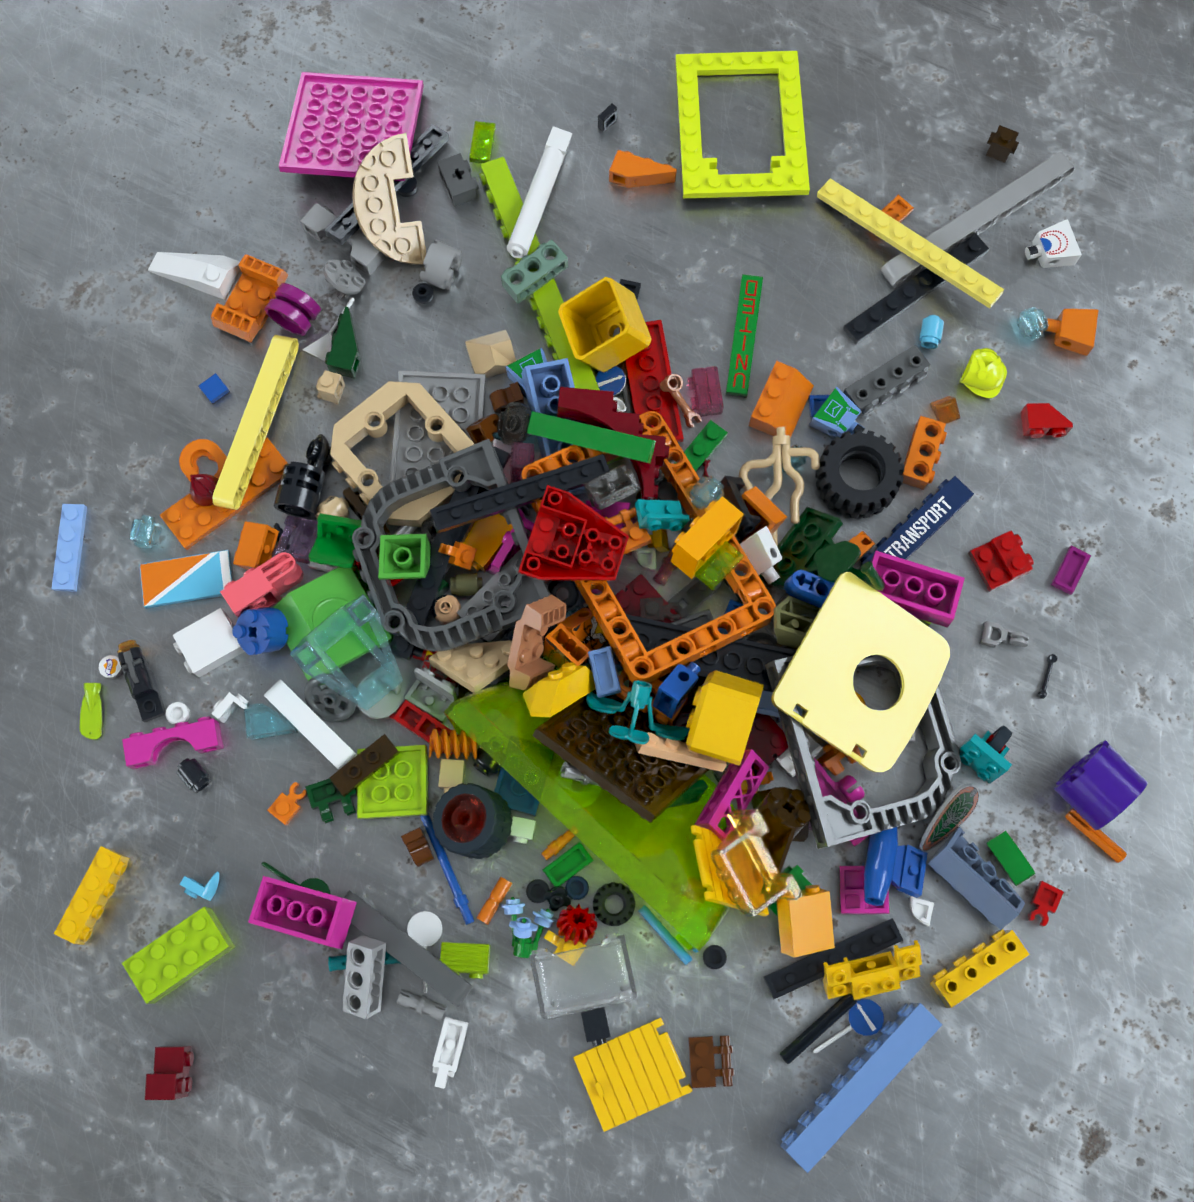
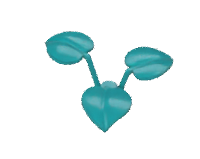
M633 681L632 690L628 691L623 703L605 697L598 698L597 694L593 692L588 693L586 696V702L590 708L614 714L617 711H625L629 701L631 702V706L634 707V713L630 728L623 726H611L609 728V734L621 740H629L636 744H647L650 737L646 732L634 730L639 709H644L645 705H647L648 727L650 730L655 731L656 735L680 741L688 736L690 728L665 726L653 723L651 703L653 697L650 696L652 685L645 681Z

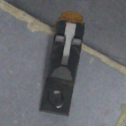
M135 640L120 643L117 656L131 696L136 700L142 721L148 722L164 716L166 710L154 674L148 668L140 645Z

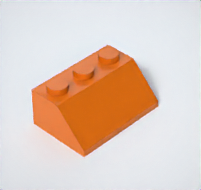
M776 361L751 415L749 426L771 436H777V427H785V434L791 438L814 385L796 368Z

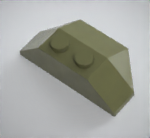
M790 596L781 601L774 608V631L778 644L797 650L821 608Z

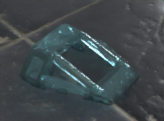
M364 595L339 608L307 634L290 653V656L306 674L367 711L403 681L389 646L387 635L382 627L379 613ZM367 621L382 651L361 628ZM350 631L357 636L382 665L381 668L357 688L326 653L330 647ZM321 661L339 683L317 668L315 664Z

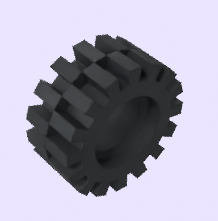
M611 882L604 884L597 890L593 898V910L596 917L602 923L609 926H620L626 923L632 917L635 910L633 893L621 883ZM617 895L623 900V909L619 913L612 914L606 910L605 900L609 896Z

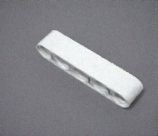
M281 679L264 694L338 770L357 756Z

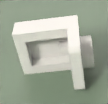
M229 692L224 699H220L215 704L214 711L211 714L225 723L238 706L248 713L251 709L246 706L249 701L239 693L234 696Z

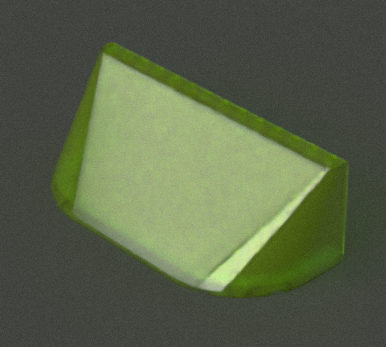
M510 679L452 702L444 711V714L458 735L463 730L467 737L472 738L678 932L675 939L691 954L699 952L732 909L731 907L705 900L704 892L707 891V888L701 884L693 840L696 839L697 835L692 834L690 826L695 824L717 786L704 774L699 780H704L708 788L697 803L667 808L650 823L600 786L593 784L583 785L580 781L561 777L560 774L564 773L561 772V767L567 761L533 737L535 729L552 717L530 716L523 698V693L527 690L509 687ZM730 803L731 813H735L736 810L733 804ZM722 817L717 825L721 830L727 827L725 817Z

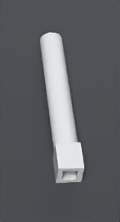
M554 126L552 127L544 153L507 245V251L514 258H523L528 254L558 172L568 151L573 133Z

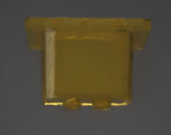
M733 810L728 813L727 816L734 829L711 852V859L716 867L717 876L728 889V897L736 904L737 908L744 915L754 917L777 899L796 901L802 897L803 894L793 875L779 873L760 837L769 832V829L759 810Z

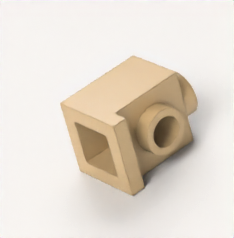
M324 370L323 375L318 378L316 384L319 392L317 397L338 404L345 387L342 376Z

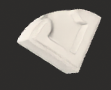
M639 548L634 550V556L638 564L648 571L656 572V549Z
M909 897V907L914 918L921 924L929 926L934 903Z

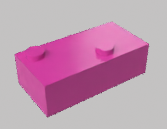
M875 551L870 562L873 563V567L885 585L882 591H877L915 618L948 628L954 620L965 578Z
M263 876L248 923L329 947L343 949L357 902Z

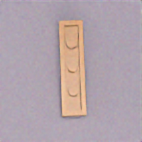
M647 733L650 737L647 744L635 743L639 754L723 772L727 766L725 761L690 751L686 742L663 738L653 733Z

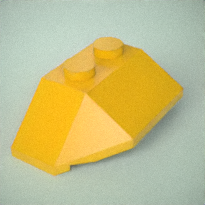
M565 663L561 665L559 670L549 672L547 677L541 679L523 693L530 716L552 717L595 690L593 673L586 666H577L575 663Z

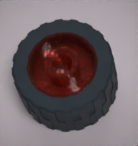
M462 783L450 788L441 796V799L435 806V812H433V829L435 837L439 840L441 846L452 853L468 858L482 859L491 857L494 853L501 850L511 834L513 819L511 818V809L508 807L506 800L500 794L473 783Z

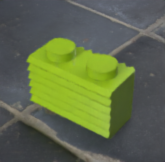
M441 942L440 961L458 975L460 973H469V978L483 979V974H489L491 945Z

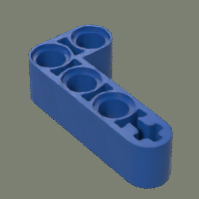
M797 570L785 581L784 589L788 595L821 608L835 583L824 580L807 571Z

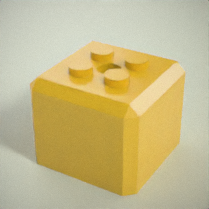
M602 278L562 303L558 310L574 357L601 372L608 371L649 346L652 339L635 294L612 278ZM620 327V333L613 337L614 330Z
M717 670L709 673L703 686H699L692 704L696 706V709L692 708L686 728H690L686 744L689 750L740 766L764 685Z

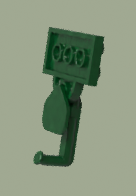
M806 507L799 516V522L793 524L777 545L782 560L773 565V568L780 578L772 582L771 585L785 590V581L797 570L807 571L833 583L836 582L840 574L851 572L873 589L882 591L885 587L872 562L863 564L861 570L853 568L861 555V550L856 544L848 541H841L835 544L832 540L843 525L840 518ZM760 574V575H759L760 579H761L762 581L766 582V580L764 579V577L762 576V574Z

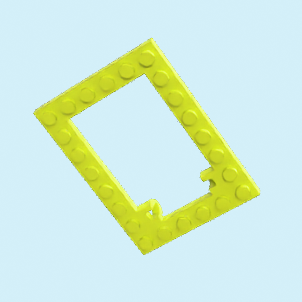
M798 51L676 54L683 199L809 195L810 186ZM778 73L785 156H771L770 173L718 175L717 158H702L697 76Z

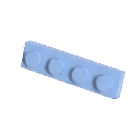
M62 504L51 588L54 591L77 592L87 506L84 504Z

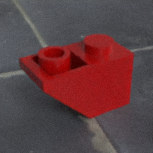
M1028 403L1021 411L1023 436L1041 438L1045 435H1052L1054 438L1066 436L1073 428V423L1049 403Z

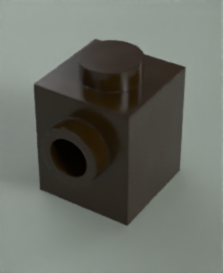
M999 125L996 133L991 132L987 141L990 147L986 156L1005 163L1009 154H1014L1019 142L1016 139L1019 132Z

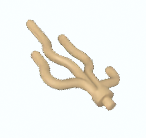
M777 427V436L772 437L773 450L771 455L766 459L751 460L744 463L739 470V478L743 479L745 484L743 489L746 492L753 488L747 476L749 470L766 468L773 465V484L764 494L771 500L781 488L783 465L784 471L794 480L796 485L790 499V520L793 524H797L799 522V500L804 492V481L799 472L792 467L791 457H810L811 467L814 470L820 468L819 454L812 448H790V436L785 434V427ZM776 530V531L773 533L772 537H773V539H774V541H775V544H776V546H777V545H778V533H777V530Z

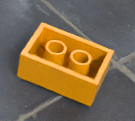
M723 496L717 502L713 500L705 509L706 513L702 517L697 516L690 524L691 528L686 533L684 531L681 532L674 541L676 545L672 549L673 556L671 562L691 579L737 533L744 514Z

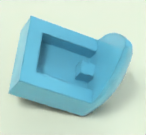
M217 871L212 876L206 886L186 876L183 877L179 885L186 888L184 893L195 899L197 896L211 901L218 887L219 872Z

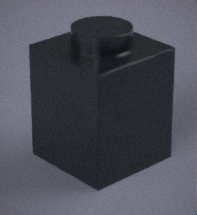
M605 1007L581 1012L587 1042H592L593 1046L607 1043L606 1038L611 1036Z

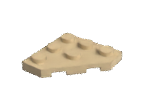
M512 641L465 644L452 650L438 651L429 657L430 665L476 694L509 670L507 663Z

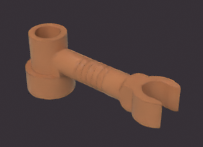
M671 374L661 381L660 388L663 392H670L684 414L687 427L693 428L692 417L697 423L702 422L699 414L690 409L679 392L683 386L681 376Z

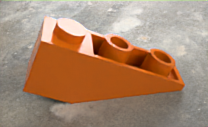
M617 150L609 170V182L627 188L675 183L677 169L668 164L654 162L650 158L636 156L629 151Z

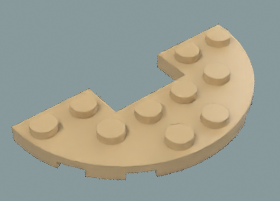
M403 133L380 142L364 157L356 172L353 183V208L362 232L375 248L396 261L421 265L427 254L421 221L400 222L393 181L414 177L407 135Z

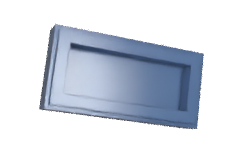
M608 646L589 651L588 655L598 698L621 693L612 647Z

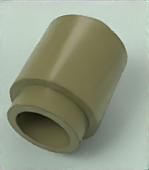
M477 573L456 574V577H450L451 594L457 595V597L474 596L483 587L482 577H478Z

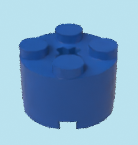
M270 607L249 609L239 616L232 632L241 648L248 655L279 651L285 646L288 640V634H286L288 622L279 609Z

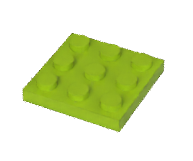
M426 745L397 746L396 748L400 753L357 787L358 819L428 815ZM357 749V755L365 749Z

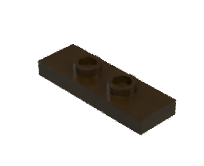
M384 734L329 778L345 797L400 752Z

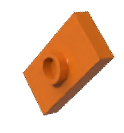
M898 194L881 211L901 223L913 211L914 207Z

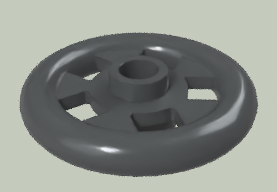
M328 673L318 674L312 677L305 686L304 697L308 707L322 719L342 721L349 718L356 710V693L345 679L337 675ZM325 683L327 687L321 690L318 684ZM336 686L340 687L344 693L341 694V691ZM314 695H319L320 702L315 701ZM342 701L348 704L345 709L339 706ZM325 707L334 708V712L325 710Z

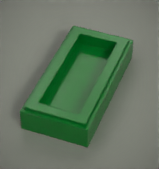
M579 841L542 869V871L554 887L561 886L594 860Z

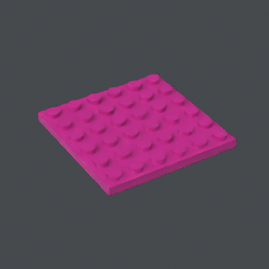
M302 72L279 162L280 172L355 178L359 165L371 149L380 142L403 133L407 135L409 152L411 154L424 88L423 80Z

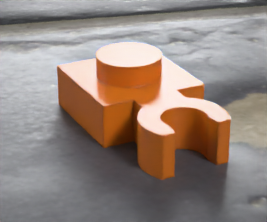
M297 782L290 786L288 796L282 792L267 810L286 826L301 808L297 802L307 797L306 789L301 794H296V789L299 786Z

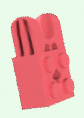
M282 552L257 568L247 570L243 577L237 581L234 580L227 583L220 593L234 614L239 618L246 610L272 607L282 599V594L302 581L303 570L296 564L291 554Z

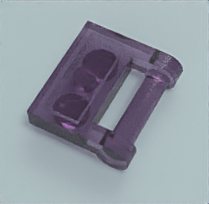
M287 516L284 522L285 528L271 556L274 557L279 553L286 552L291 554L296 562L310 564L309 553L317 539V521ZM297 528L290 548L286 550L293 529Z

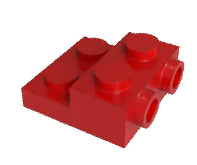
M1012 530L968 552L989 592L1025 576L1033 570L1032 565H1034L1031 555L1024 553L1021 548L1023 545L1021 537L1018 534L1014 535Z

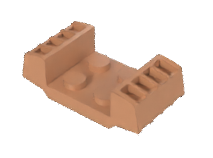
M553 595L544 597L541 600L539 599L531 604H526L522 618L516 622L507 663L510 670L509 687L527 690L541 679L547 677L549 672L554 671L555 664L540 658L544 650L543 640L548 627L562 622L566 618V604Z

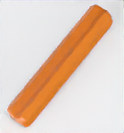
M1074 809L1068 811L1065 818L1113 860L1118 863L1124 860L1127 853L1100 829L1094 830Z

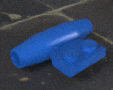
M897 827L871 834L864 869V901L873 906L884 904L891 883L900 892L915 898L922 896L928 853L908 844L898 846Z

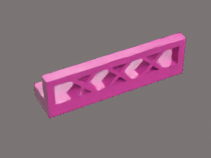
M752 749L745 750L740 766L732 763L729 764L694 825L709 829L723 842H728L739 823V819L744 814L770 767ZM753 763L760 768L756 776L752 775L751 766ZM743 780H747L748 791L745 795H742L741 790ZM736 798L737 810L735 813H731L730 803L732 799ZM722 817L726 818L727 825L724 832L717 826Z

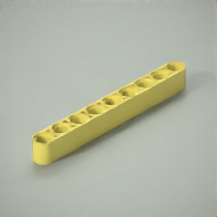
M274 335L215 487L213 493V504L215 506L238 510L242 503L298 353L299 342L297 338Z

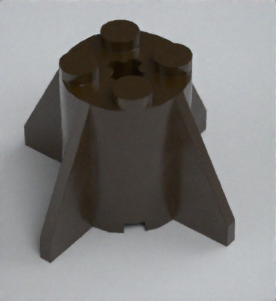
M774 787L758 791L751 800L754 811L739 819V823L731 837L743 838L749 848L752 845L754 849L758 850L756 854L767 858L772 879H776L781 874L791 842H804L808 838L809 821L811 819L810 810L804 793L799 789Z

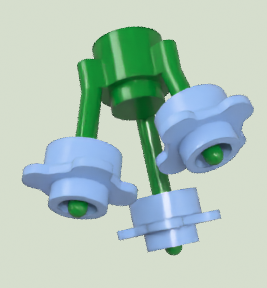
M511 897V899H506V904H501V907L504 908L505 915H511L512 921L509 922V926L512 928L513 955L520 958H531L533 950L538 949V942L544 927L551 928L553 922H557L558 919L553 917L554 913L549 909L543 908L538 912L533 911L532 913L536 915L534 922L539 924V927L533 924L527 917L517 919L516 914L523 913L525 903H520V898ZM533 931H537L534 940L532 941V933Z

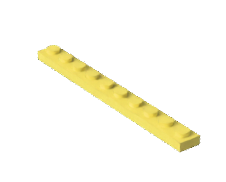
M831 178L817 192V198L989 309L1003 294V288Z

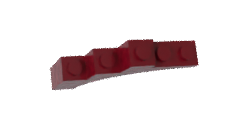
M560 387L557 417L656 441L651 463L628 459L638 477L641 499H657L658 485H654V478L658 479L659 467H662L664 459L669 457V445H665L666 436L644 435L643 423H639L640 414L617 412L618 401L613 400L614 391Z

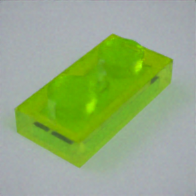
M475 121L469 156L470 162L485 163L491 161L496 131L495 123Z
M725 541L698 569L695 576L711 590H714L743 559L744 555Z

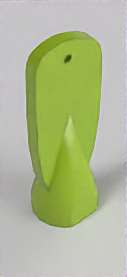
M84 683L85 694L81 705L80 732L86 738L99 739L102 736V702L99 694L101 683Z

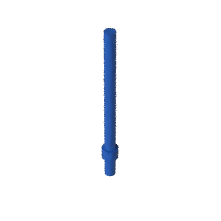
M429 813L428 815L420 816L455 898L453 902L456 909L459 908L465 924L469 925L475 922L468 906L469 900L466 894L463 895L446 852L435 837L433 822Z

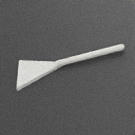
M353 297L350 298V300L346 304V307L350 308V306L354 302ZM338 319L328 334L302 350L325 362L326 354L332 348L331 340L333 333L338 327Z

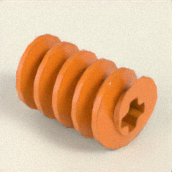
M433 729L429 740V758H431L433 752H435L437 758H440L442 752H444L446 759H449L451 753L454 752L456 759L459 758L461 753L464 754L465 759H468L470 753L476 759L477 737L474 730H470L467 737L465 730H461L459 736H457L455 730H451L448 736L446 729H442L439 736L437 729Z

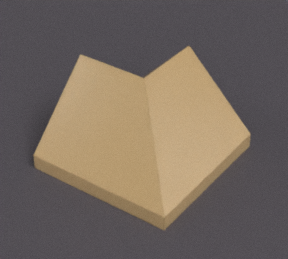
M506 330L465 341L475 374H485L486 378L506 373L507 365L516 361L512 343Z

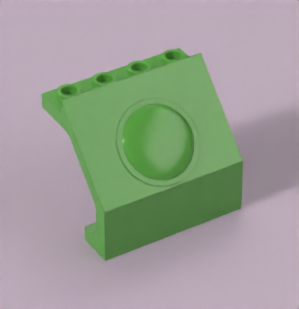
M357 566L352 568L338 567L289 592L273 607L279 609L286 617L288 627H286L288 640L286 643L308 681L318 674H332L340 667L376 648L390 646L394 635L386 631L377 622L375 603H371L367 591H370L367 583H364Z

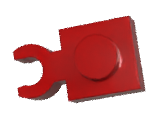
M1039 881L1031 903L1037 907L1029 913L1028 920L1033 921L1038 914L1042 919L1040 926H1046L1049 921L1047 913L1053 914L1056 912L1064 891L1044 881Z

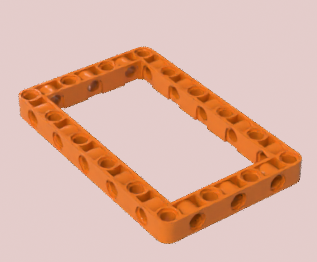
M655 411L641 414L639 423H643L644 435L666 436L665 445H669V457L664 459L663 466L659 468L667 481L673 485L678 494L677 498L689 515V518L694 520L697 516L702 517L706 513L705 509L713 501L701 480L699 481L700 478L663 417ZM650 424V425H653V426H655V427H654V428H650V427H648L647 425ZM571 445L525 466L522 470L521 480L573 464L568 461L571 459L579 462L603 454L606 462L619 456ZM669 460H674V461H676L677 463H676V464H672V463L669 462ZM691 496H695V497H697L699 500L696 501V500L691 499L690 497H691ZM542 500L530 503L536 514H538ZM735 536L726 543L715 557L721 565V571L732 590L739 595L744 605L648 652L607 581L574 580L632 683L635 680L651 683L671 673L678 664L685 666L689 662L710 654L767 626L771 622L776 604ZM735 571H742L744 576L737 575ZM598 589L602 594L594 595L591 591ZM758 609H764L768 614H761ZM620 628L624 633L616 634L613 629ZM718 628L726 629L728 634H721ZM677 648H684L688 653L680 654ZM639 667L644 668L647 673L641 675L635 669Z

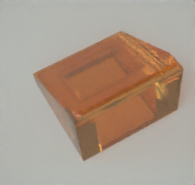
M947 396L930 403L937 421L949 423L960 419L955 397Z

